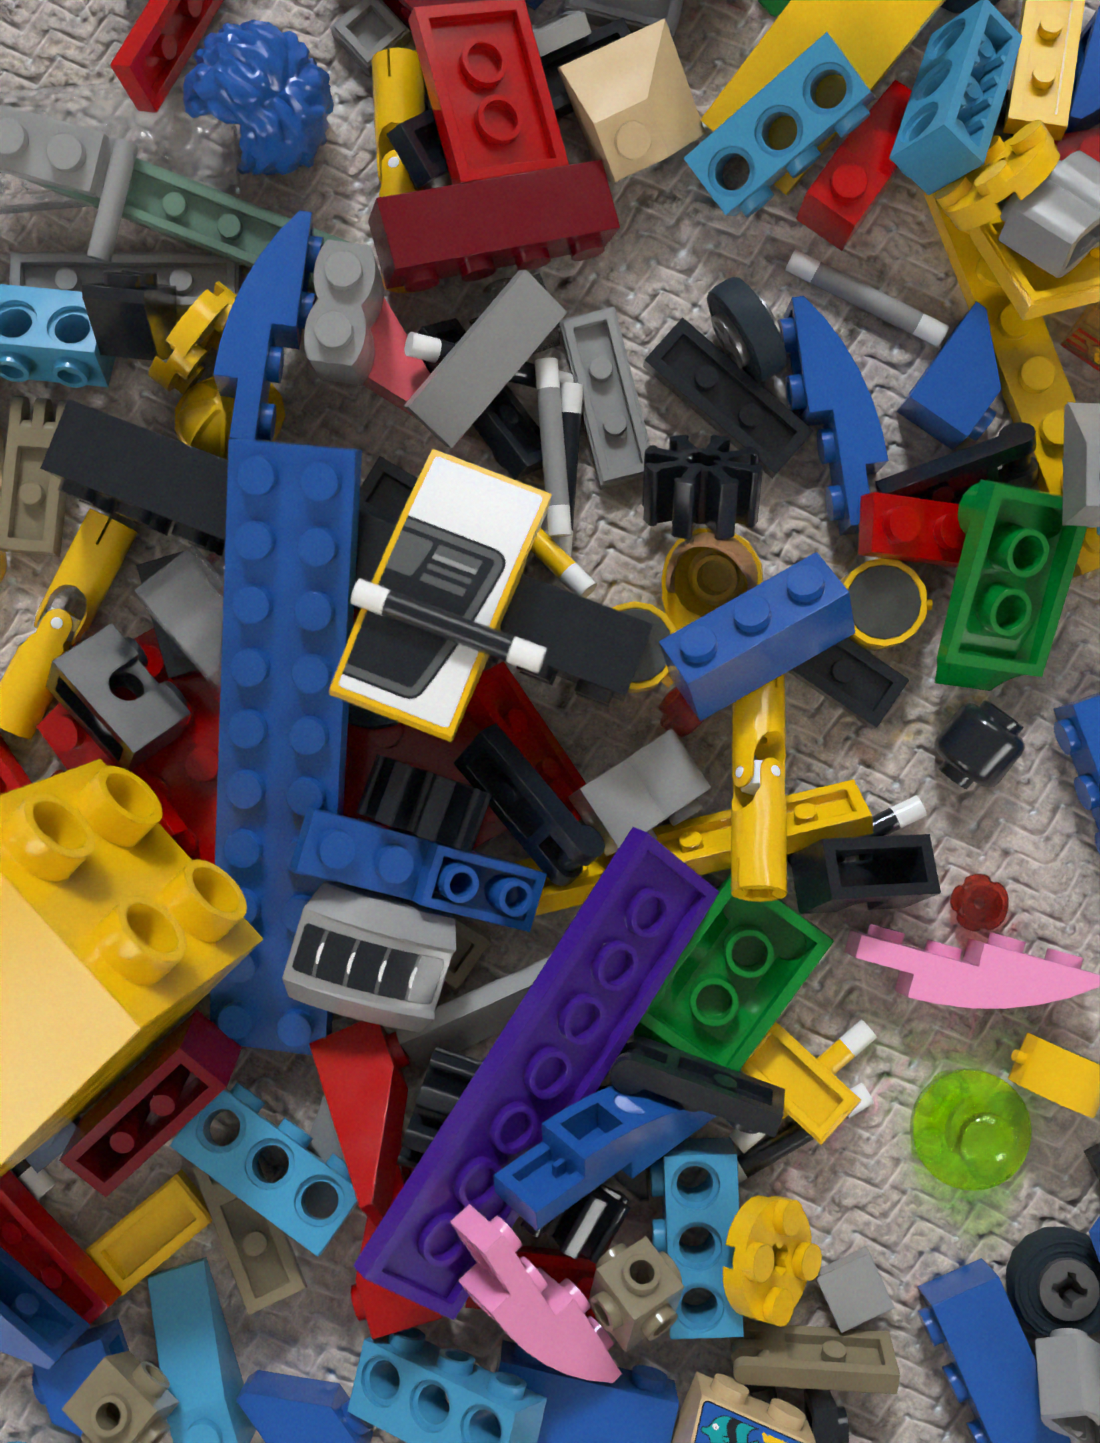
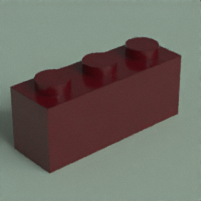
M196 1010L80 1119L59 1161L104 1197H107L227 1088L242 1047L233 1039H230L201 1012Z

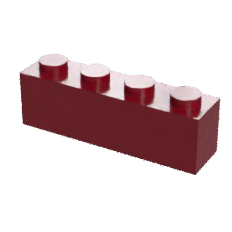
M602 159L378 197L375 200L368 220L386 289L404 286L407 292L424 291L439 284V279L460 275L462 281L465 282L481 280L493 275L496 269L516 265L518 271L524 269L531 271L550 263L551 258L567 255L571 256L572 261L588 260L602 254L605 251V246L620 229Z

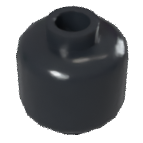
M984 700L980 706L973 703L964 704L935 739L934 747L937 753L944 759V762L938 769L964 789H968L973 782L983 787H995L1025 749V743L1018 735L1024 727L987 700Z

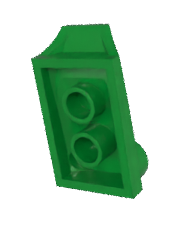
M981 480L979 483L971 486L963 495L958 507V521L966 537L937 654V669L934 683L992 691L1000 684L1023 675L1043 677L1087 530V526L1062 525V495L990 480Z
M730 873L716 887L719 894L634 1029V1035L649 1038L739 1072L833 944L834 940L780 899L756 902L734 897L731 894Z

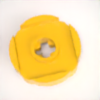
M1040 119L1030 122L1005 142H1003L999 135L992 136L984 164L939 189L935 194V199L956 228L961 231L970 230L990 222L1002 214L996 203L1007 198L1013 192L1016 193L1021 201L1033 192L1053 171L1060 158V153L1057 150L1058 148L1054 143L1053 137Z
M219 281L215 283L213 293L208 289L205 290L189 307L165 341L170 344V348L173 350L168 361L164 362L156 355L149 368L148 376L167 391L175 388L183 395L193 387L205 370L201 364L210 348L213 347L218 351L229 312L237 295Z
M757 1195L751 1197L742 1205L729 1228L725 1245L734 1247L735 1251L733 1255V1269L723 1266V1286L728 1302L737 1314L783 1327L790 1321L793 1309L799 1302L807 1281H812L817 1277L822 1263V1254L820 1247L812 1243L809 1221L799 1201L771 1195V1197Z

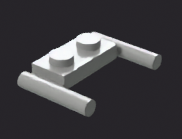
M0 105V172L100 198L87 257L110 264L139 146L124 139L109 138L103 132Z

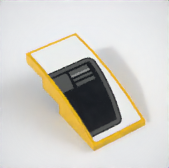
M432 448L404 507L372 583L500 631L503 617L524 572L526 558L549 509L552 494ZM361 608L331 683L329 694L452 742L490 655Z

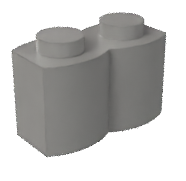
M1076 151L1063 161L1059 160L1049 176L1021 201L1014 192L1002 210L1001 220L1005 224L998 240L1056 278H1061L1069 273L1091 249L1100 246V162L1082 151Z
M327 240L317 256L314 267V288L318 300L312 307L305 324V351L320 380L362 386L368 378L374 362L375 344L370 328L374 325L381 312L384 298L383 281L370 245Z
M670 729L569 795L568 798L584 823L600 833L605 844L604 853L608 856L617 852L632 827L645 831L657 839L658 837L652 828L668 818L671 824L675 826L699 811L703 806L697 798L709 790L711 786L674 730Z
M1073 1328L1056 1329L1050 1333V1337L1035 1339L1040 1414L1043 1424L1059 1434L1070 1437L1071 1443H1100V1344L1089 1338L1086 1332Z

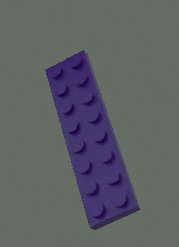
M632 827L355 1261L353 1267L364 1279L452 1320H455L469 1297V1294L458 1280L477 1262L450 1221L470 1204L489 1222L497 1215L512 1228L519 1214L495 1193L494 1174L542 1142V1123L597 1091L719 894L716 888L649 833Z

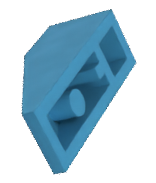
M207 1257L150 1274L147 1279L159 1369L170 1382L167 1390L180 1402L166 1418L167 1423L171 1426L169 1430L173 1443H250L256 1428L236 1401L244 1382Z

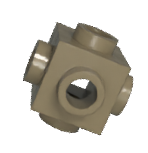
M645 1236L628 1248L623 1243L614 1246L598 1260L588 1301L598 1322L606 1331L612 1333L624 1352L646 1337L648 1340L659 1337L675 1323L678 1318L676 1310L685 1286L682 1284V1277L677 1265L667 1253L663 1251L658 1252Z
M125 1351L104 1357L63 1406L62 1410L82 1430L81 1440L83 1443H160L171 1427L165 1420L180 1402L167 1390L170 1382L159 1368L147 1361L140 1362L130 1351Z

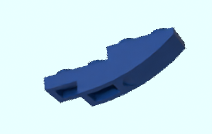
M299 210L277 232L254 263L229 312L219 343L213 376L220 396L235 398L230 439L273 440L276 423V405L268 404L271 382L281 383L284 367V348L300 350L302 329H305L307 317L316 303V293L308 292L310 273H314L317 256L324 245V237L314 235L312 212Z
M804 296L792 297L783 316L784 318L777 321L782 333V342L786 354H789L792 370V375L786 376L785 380L787 404L789 410H798L799 418L808 426L823 424V429H818L817 450L821 464L829 463L832 486H827L825 490L827 514L830 521H838L840 536L859 533L861 496L870 493L867 475L876 474L889 461L882 427L862 374L841 338L825 317Z
M307 807L289 866L296 872L409 899L422 906L527 932L531 930L547 876L542 871L473 850L463 851L439 841L434 842L416 836L414 833L360 818L358 820L312 807Z
M612 1085L568 1106L542 1123V1142L494 1174L495 1193L538 1231L618 1171L622 1170L633 1179L716 1116L701 1110L698 1112L686 1111V1109L675 1105L669 1098L645 1089L636 1094H624Z

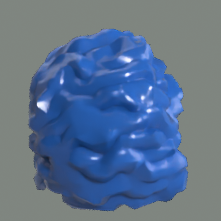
M254 19L243 22L241 25L226 22L222 25L223 28L219 29L218 33L208 34L204 40L205 48L198 49L194 55L197 65L184 77L183 101L185 112L192 118L211 114L226 124L240 125L239 147L242 150L240 156L242 161L239 163L237 171L242 175L250 172L255 176L262 173L266 176L277 173L286 175L297 170L302 164L308 168L312 167L319 147L324 146L327 142L325 132L329 129V123L326 118L329 116L328 114L333 112L334 103L330 92L331 86L328 84L330 81L329 74L317 66L314 58L308 59L310 51L305 43L299 42L297 34L292 31L282 33L270 22Z

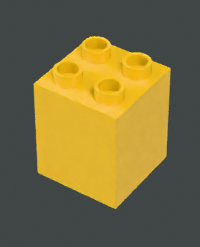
M101 759L0 795V1177L90 1108L264 940L244 918L247 912L246 899L232 877L220 867L208 861L192 860L158 823L162 818V807L153 790L132 772L117 766H107Z

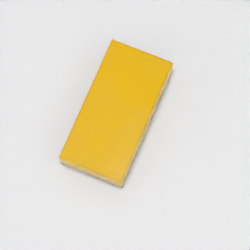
M776 1021L741 1068L746 1075L784 1088V1111L820 1145L827 1141L862 1101Z
M181 1169L94 1241L85 1251L122 1292L121 1296H123L211 1223L212 1219L202 1193L183 1169Z

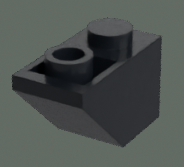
M140 270L103 272V282L82 284V299L100 355L151 361L154 360L156 355L162 360L170 357L173 350L165 340L176 325L175 285L158 284V273Z

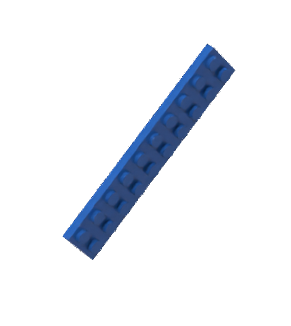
M229 439L215 865L230 875L242 890L247 903V912L244 918L264 940L211 990L210 1021L230 1039L245 1047L312 1055L309 1043L326 1038V1036L332 1034L333 1012L288 997L282 978L303 908L323 882H336L296 872L289 866L307 807L343 816L349 702L330 695L329 689L353 629L354 605L350 603L356 580L362 450Z

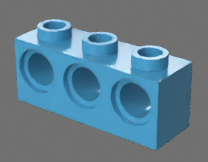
M989 0L978 1L931 34L889 157L898 166L900 171L905 176L911 178L928 196L983 165L987 156L1023 37Z
M826 32L687 154L684 160L726 216H736L742 211L747 218L772 199L774 193L770 187L787 172H789L792 178H796L812 166L822 155L817 147L833 133L837 132L843 138L864 122L871 114L866 106L876 97L834 39ZM829 75L843 76L847 86L844 99L833 108H820L816 101V89L819 83ZM782 116H792L797 124V136L788 148L775 150L769 142V129L776 119ZM736 156H743L749 164V178L741 188L732 191L723 180V170L730 159Z
M0 284V377L14 382H24L27 380L58 382L75 388L84 387L85 385L109 387L116 357L100 355L82 299V292Z
M236 1082L231 1091L227 1088L224 1089L190 1120L169 1146L318 1257L323 1254L358 1204L346 1162L334 1153H332L327 1162L322 1160L307 1148L313 1140L309 1134L287 1118H284L279 1126L275 1125L259 1113L265 1102ZM230 1110L239 1119L240 1132L231 1144L220 1146L212 1139L210 1133L211 1123L219 1113ZM279 1146L288 1155L289 1168L282 1179L273 1183L266 1181L260 1175L258 1159L261 1153L268 1147ZM319 1181L331 1184L338 1194V1206L335 1212L328 1218H317L306 1207V1194L309 1188Z
M730 1137L685 1139L650 1165L651 1196L662 1197L663 1219H652V1244L658 1252L663 1251L672 1258L680 1271L682 1284L685 1286L676 1310L678 1318L669 1328L670 1339L744 1337L743 1316L733 1310L728 1302L723 1286V1266L733 1269V1255L735 1251L734 1247L726 1246L725 1243L731 1223L739 1211L737 1152ZM700 1166L708 1171V1175L702 1184L696 1187H686L677 1181L679 1174L685 1168ZM691 1227H703L710 1231L707 1240L698 1246L685 1245L680 1241V1237ZM702 1287L712 1292L709 1299L699 1305H690L682 1300L683 1296L693 1288Z
M413 1327L372 1339V1337L364 1339L347 1412L406 1443H537L547 1398L527 1389V1384L522 1378L506 1372L493 1373L474 1364L475 1358L471 1354L454 1348H440L426 1341V1335ZM495 1416L497 1417L500 1423L501 1431L499 1430L496 1424Z

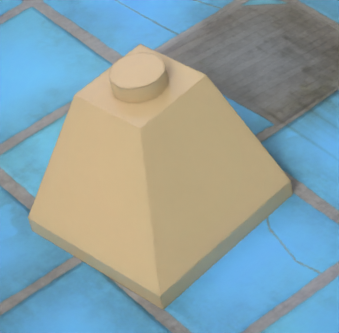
M665 18L558 67L593 161L602 159L607 180L610 182L621 180L662 161L706 134Z

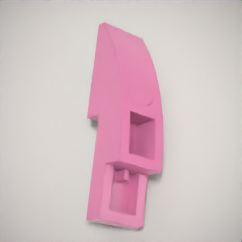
M874 924L869 925L867 934L850 930L844 951L857 959L900 970L895 991L908 998L939 1005L982 1009L1035 1006L1071 998L1096 989L1100 985V975L1081 969L1084 959L1082 957L1047 948L1045 959L1023 953L1026 942L992 932L989 934L987 943L968 938L963 960H960L961 948L929 939L926 941L924 950L904 945L902 943L905 933Z
M469 1204L450 1221L477 1262L458 1282L473 1301L527 1353L553 1369L589 1381L615 1382L622 1373L608 1352L614 1343L591 1316L587 1318L584 1313L591 1306L582 1292L569 1279L565 1278L558 1284L540 1267L536 1269L524 1256L519 1259L515 1252L522 1246V1243L508 1224L497 1215L489 1222Z

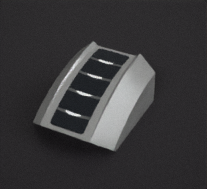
M325 881L302 911L282 978L288 997L361 1021L421 1032L435 1020V1008L452 954L456 952V919L450 912L422 906L409 899L357 886Z

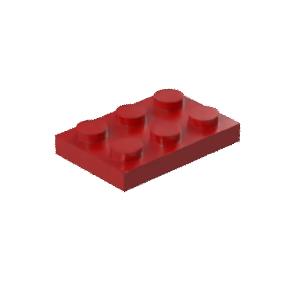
M487 0L414 7L408 21L452 184L569 165L525 0Z

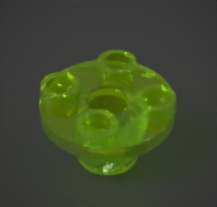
M979 1069L945 1070L936 1074L916 1099L910 1118L911 1145L921 1163L938 1180L961 1190H985L1005 1182L1023 1164L1031 1144V1120L1027 1107L1020 1095L1006 1081L992 1073Z

